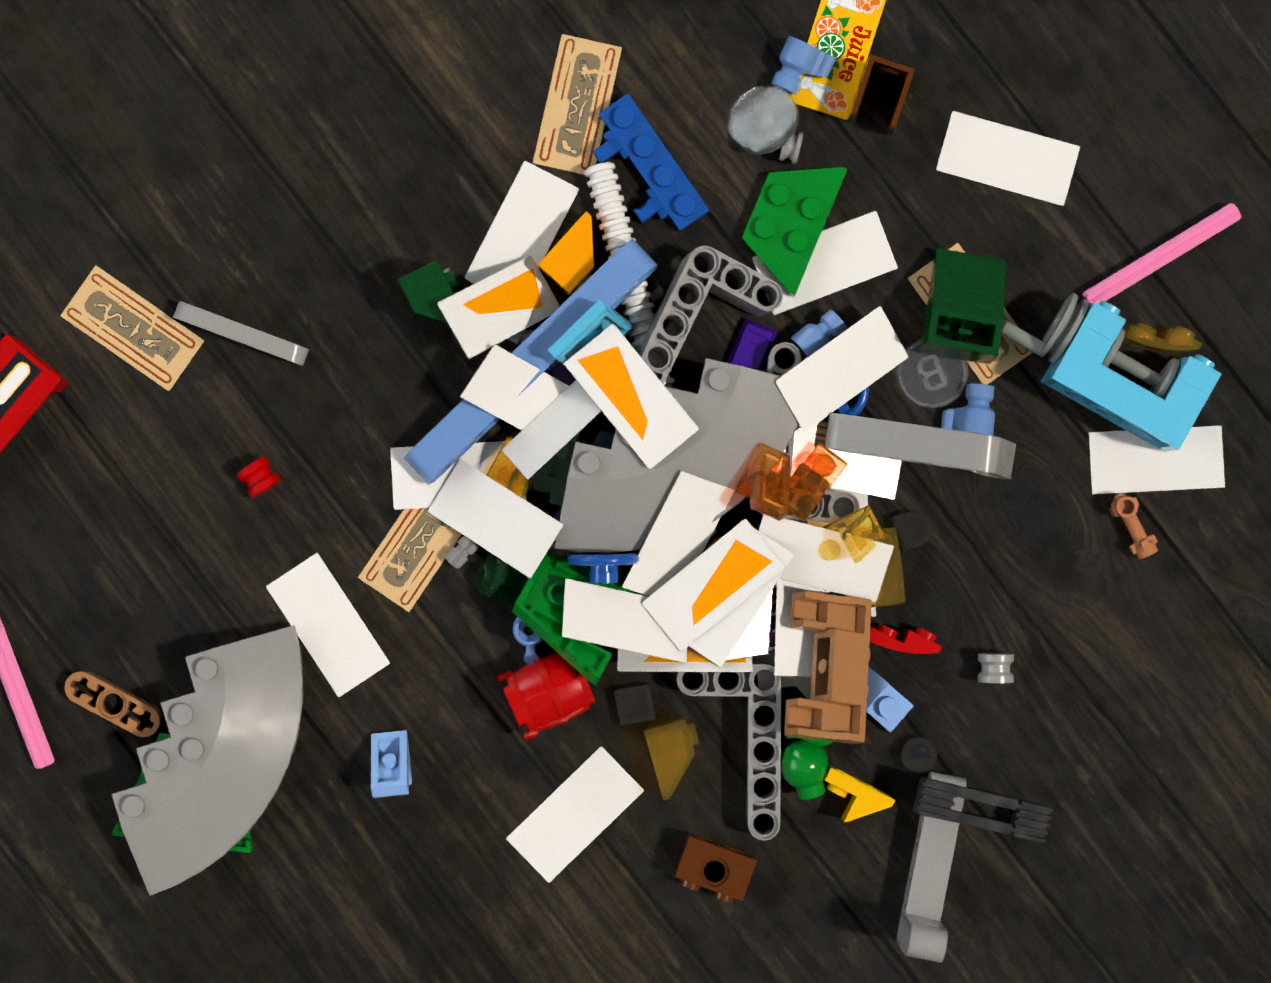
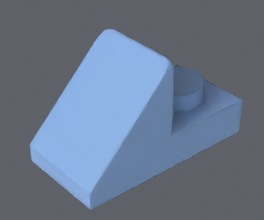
M868 666L869 693L867 696L866 712L891 733L914 705Z
M407 730L371 734V792L373 798L409 794L412 774Z

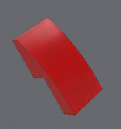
M879 623L877 629L870 626V642L891 650L913 654L939 653L942 646L934 643L936 635L920 627H917L915 632L906 629L901 641L896 639L899 632Z

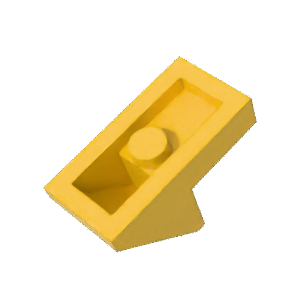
M828 764V772L824 779L829 782L827 789L846 798L848 793L852 794L841 817L843 822H848L893 806L895 799L892 796Z

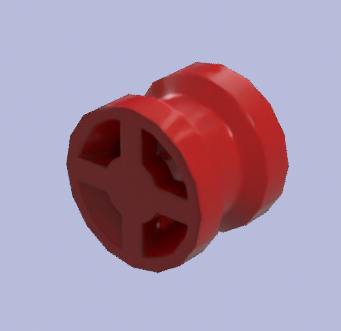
M266 456L254 461L236 475L239 481L245 482L248 486V494L251 499L267 492L282 480L277 473L271 471L269 468L270 461Z

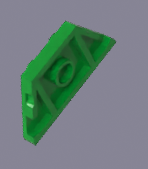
M835 167L769 172L742 236V241L757 255L762 264L777 278L791 296L795 297L843 182L847 168Z

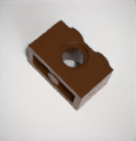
M688 832L674 873L675 877L680 879V885L695 891H699L702 886L713 890V897L733 903L734 898L743 901L757 858L755 855ZM711 861H719L725 867L723 874L718 878H710L704 873L705 866Z

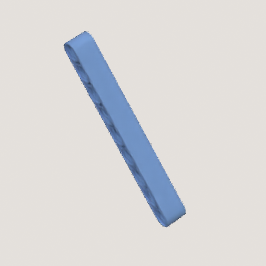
M634 239L624 244L511 353L540 369L523 391L543 372L548 374L559 363L548 349L599 299L612 309H616L658 267L655 261ZM463 399L408 452L404 459L430 485L466 453L500 418Z

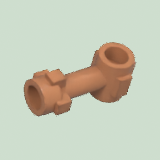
M1120 493L1114 496L1109 510L1113 517H1122L1134 541L1129 546L1132 554H1136L1138 559L1146 558L1158 551L1156 546L1158 541L1154 534L1146 535L1136 515L1140 505L1137 498L1128 497L1124 493Z

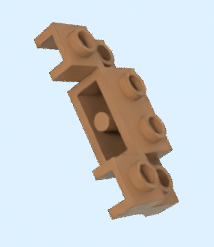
M807 590L792 593L790 628L814 633L810 700L803 698L786 700L784 736L813 741L828 740L847 744L865 743L866 707L869 693L868 665L871 656L869 648L871 599L829 595Z

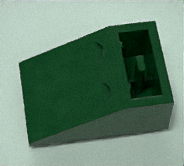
M936 248L920 352L991 364L999 356L1004 322L1006 260Z

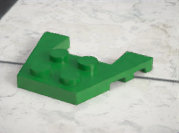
M546 553L531 579L529 578L512 612L589 682L597 685L612 654L589 642L562 637L565 578L589 583L591 568L590 566L570 565L567 561L568 557ZM618 568V583H589L644 595L622 587L628 574L622 573L621 568Z

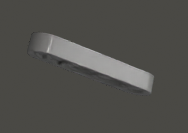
M179 301L173 318L301 366L304 365L309 349L182 301Z

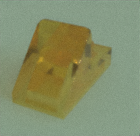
M870 505L821 527L839 532L855 564L859 563L876 547L874 541L881 542L885 538V534ZM825 540L819 546L820 556L825 560H834L840 555L841 548L835 540Z

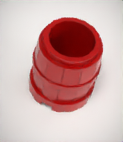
M557 652L542 658L533 659V662L513 673L509 670L497 676L500 684L507 681L509 685L503 688L504 694L519 728L527 726L529 732L523 734L526 741L539 736L538 732L559 724L564 725L568 723L569 720L589 710L590 705L595 703L587 679Z

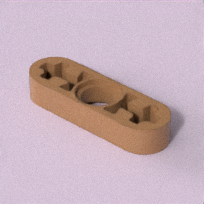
M90 671L75 672L65 682V693L72 702L138 737H149L157 733L163 724L162 713L156 706ZM86 678L88 680L87 687L95 692L100 691L101 686L105 688L99 694L96 705L92 704L96 696L87 692L81 696L77 694L78 687L74 685L75 681H83ZM109 694H117L123 700V709L118 714L109 713L105 708L104 702ZM132 702L136 704L132 711L138 715L146 714L147 711L151 713L150 720L154 723L153 727L147 726L141 729L139 727L141 721L133 716L128 717L127 722L123 720V717L129 713Z

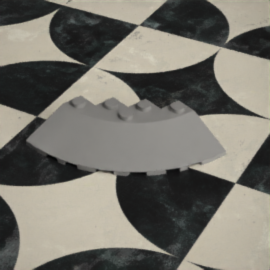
M706 358L698 394L666 387L699 430L651 469L646 466L617 429L615 430L611 449L575 442L559 521L563 524V527L556 537L554 548L582 553H617L641 550L681 471L735 490L725 510L716 515L712 522L738 505L763 481L775 466L799 424L775 383L781 376Z
M295 625L185 657L195 692L161 702L171 738L136 748L146 784L114 793L112 797L123 833L150 896L186 881L224 856L246 836L277 792L297 743L303 705V666Z

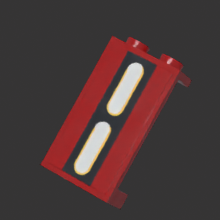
M6 334L0 341V453L52 392L60 393L69 383L16 336Z

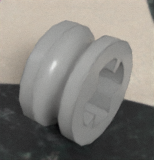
M803 133L792 134L782 145L779 156L780 161L789 158L793 164L797 163Z

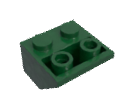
M436 260L398 279L413 311L420 318L450 327L437 304L456 294L455 290L460 288L454 273L448 265L442 267Z

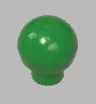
M802 740L790 743L781 754V773L785 781L796 788L798 798L801 800L814 799L826 792L823 780L828 772V756L822 747Z

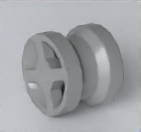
M978 653V661L981 663L978 682L1014 683V675L1010 672V664L1014 662V654Z

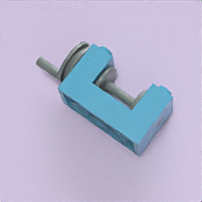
M1075 293L1069 295L1042 340L1008 321L1004 324L1002 335L1041 357L1047 352L1050 353L1048 361L1051 364L1041 383L1164 452L1180 449L1222 374L1213 369L1215 366L1214 362L1198 354L1194 358L1191 356L1181 359L1173 358L1158 374L1118 351L1125 336V330L1122 327L1126 319L1119 316L1120 310L1105 301H1101L1100 304L1096 302L1089 304L1090 302L1086 299H1083L1078 304V295ZM1112 363L1151 385L1150 391L1112 371L1108 366Z

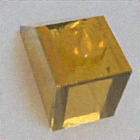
M685 717L644 728V734L663 800L671 798L695 755L693 745L700 744L694 723L687 725Z

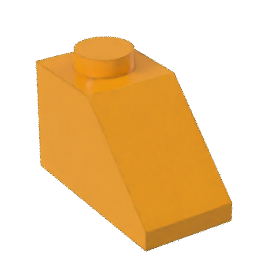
M587 212L580 217L538 264L539 268L570 296L591 277L592 272L595 270L592 216Z

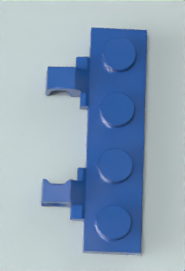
M629 93L599 113V116L609 130L603 134L607 142L593 151L598 162L603 163L608 158L615 157L620 153L624 160L626 158L630 159L650 188L646 192L651 199L647 200V203L633 211L641 223H644L655 214H658L661 220L669 216L679 232H681L709 212L701 197Z

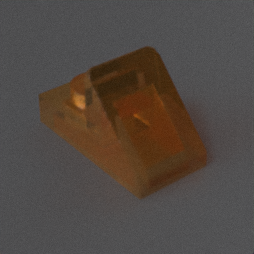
M760 442L756 445L736 486L738 494L750 498L751 509L778 521L788 515L790 455Z
M819 442L804 463L801 462L777 497L776 502L805 522L845 470L848 463Z

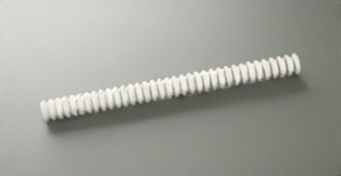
M605 162L588 167L584 174L585 177L590 179L587 185L593 189L590 195L591 198L596 200L593 206L594 209L599 211L596 217L602 222L599 228L604 230L605 234L602 238L603 241L608 243L605 249L606 252H610L611 256L608 257L610 259L624 244L631 239L635 241L636 239L631 238L633 228L628 227L630 218L625 216L627 207L622 206L624 196L619 195L621 185L616 184L618 175L613 173L615 164ZM647 281L639 285L621 303L626 308L623 311L624 316H628V321L633 326L629 335L634 337L635 342L632 343V346L637 348V351L656 315L651 310L654 308V304L650 303L648 299L651 297V293L646 292V287H648ZM649 351L648 361L650 365L660 368L662 364L661 356L656 351ZM668 374L664 386L673 388L672 384L675 383V379L670 378V374ZM716 528L711 536H714V534L717 533Z

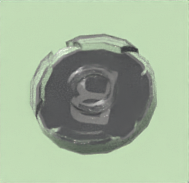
M764 86L754 87L742 94L733 104L730 111L732 116L730 122L728 121V129L736 144L746 152L758 155L771 153L783 147L794 135L799 123V110L790 94L782 88L773 86V88H765Z
M920 339L906 348L905 351L908 358L897 367L896 374L899 387L906 398L918 406L931 409L946 406L956 400L966 386L969 374L967 361L920 352L922 341Z

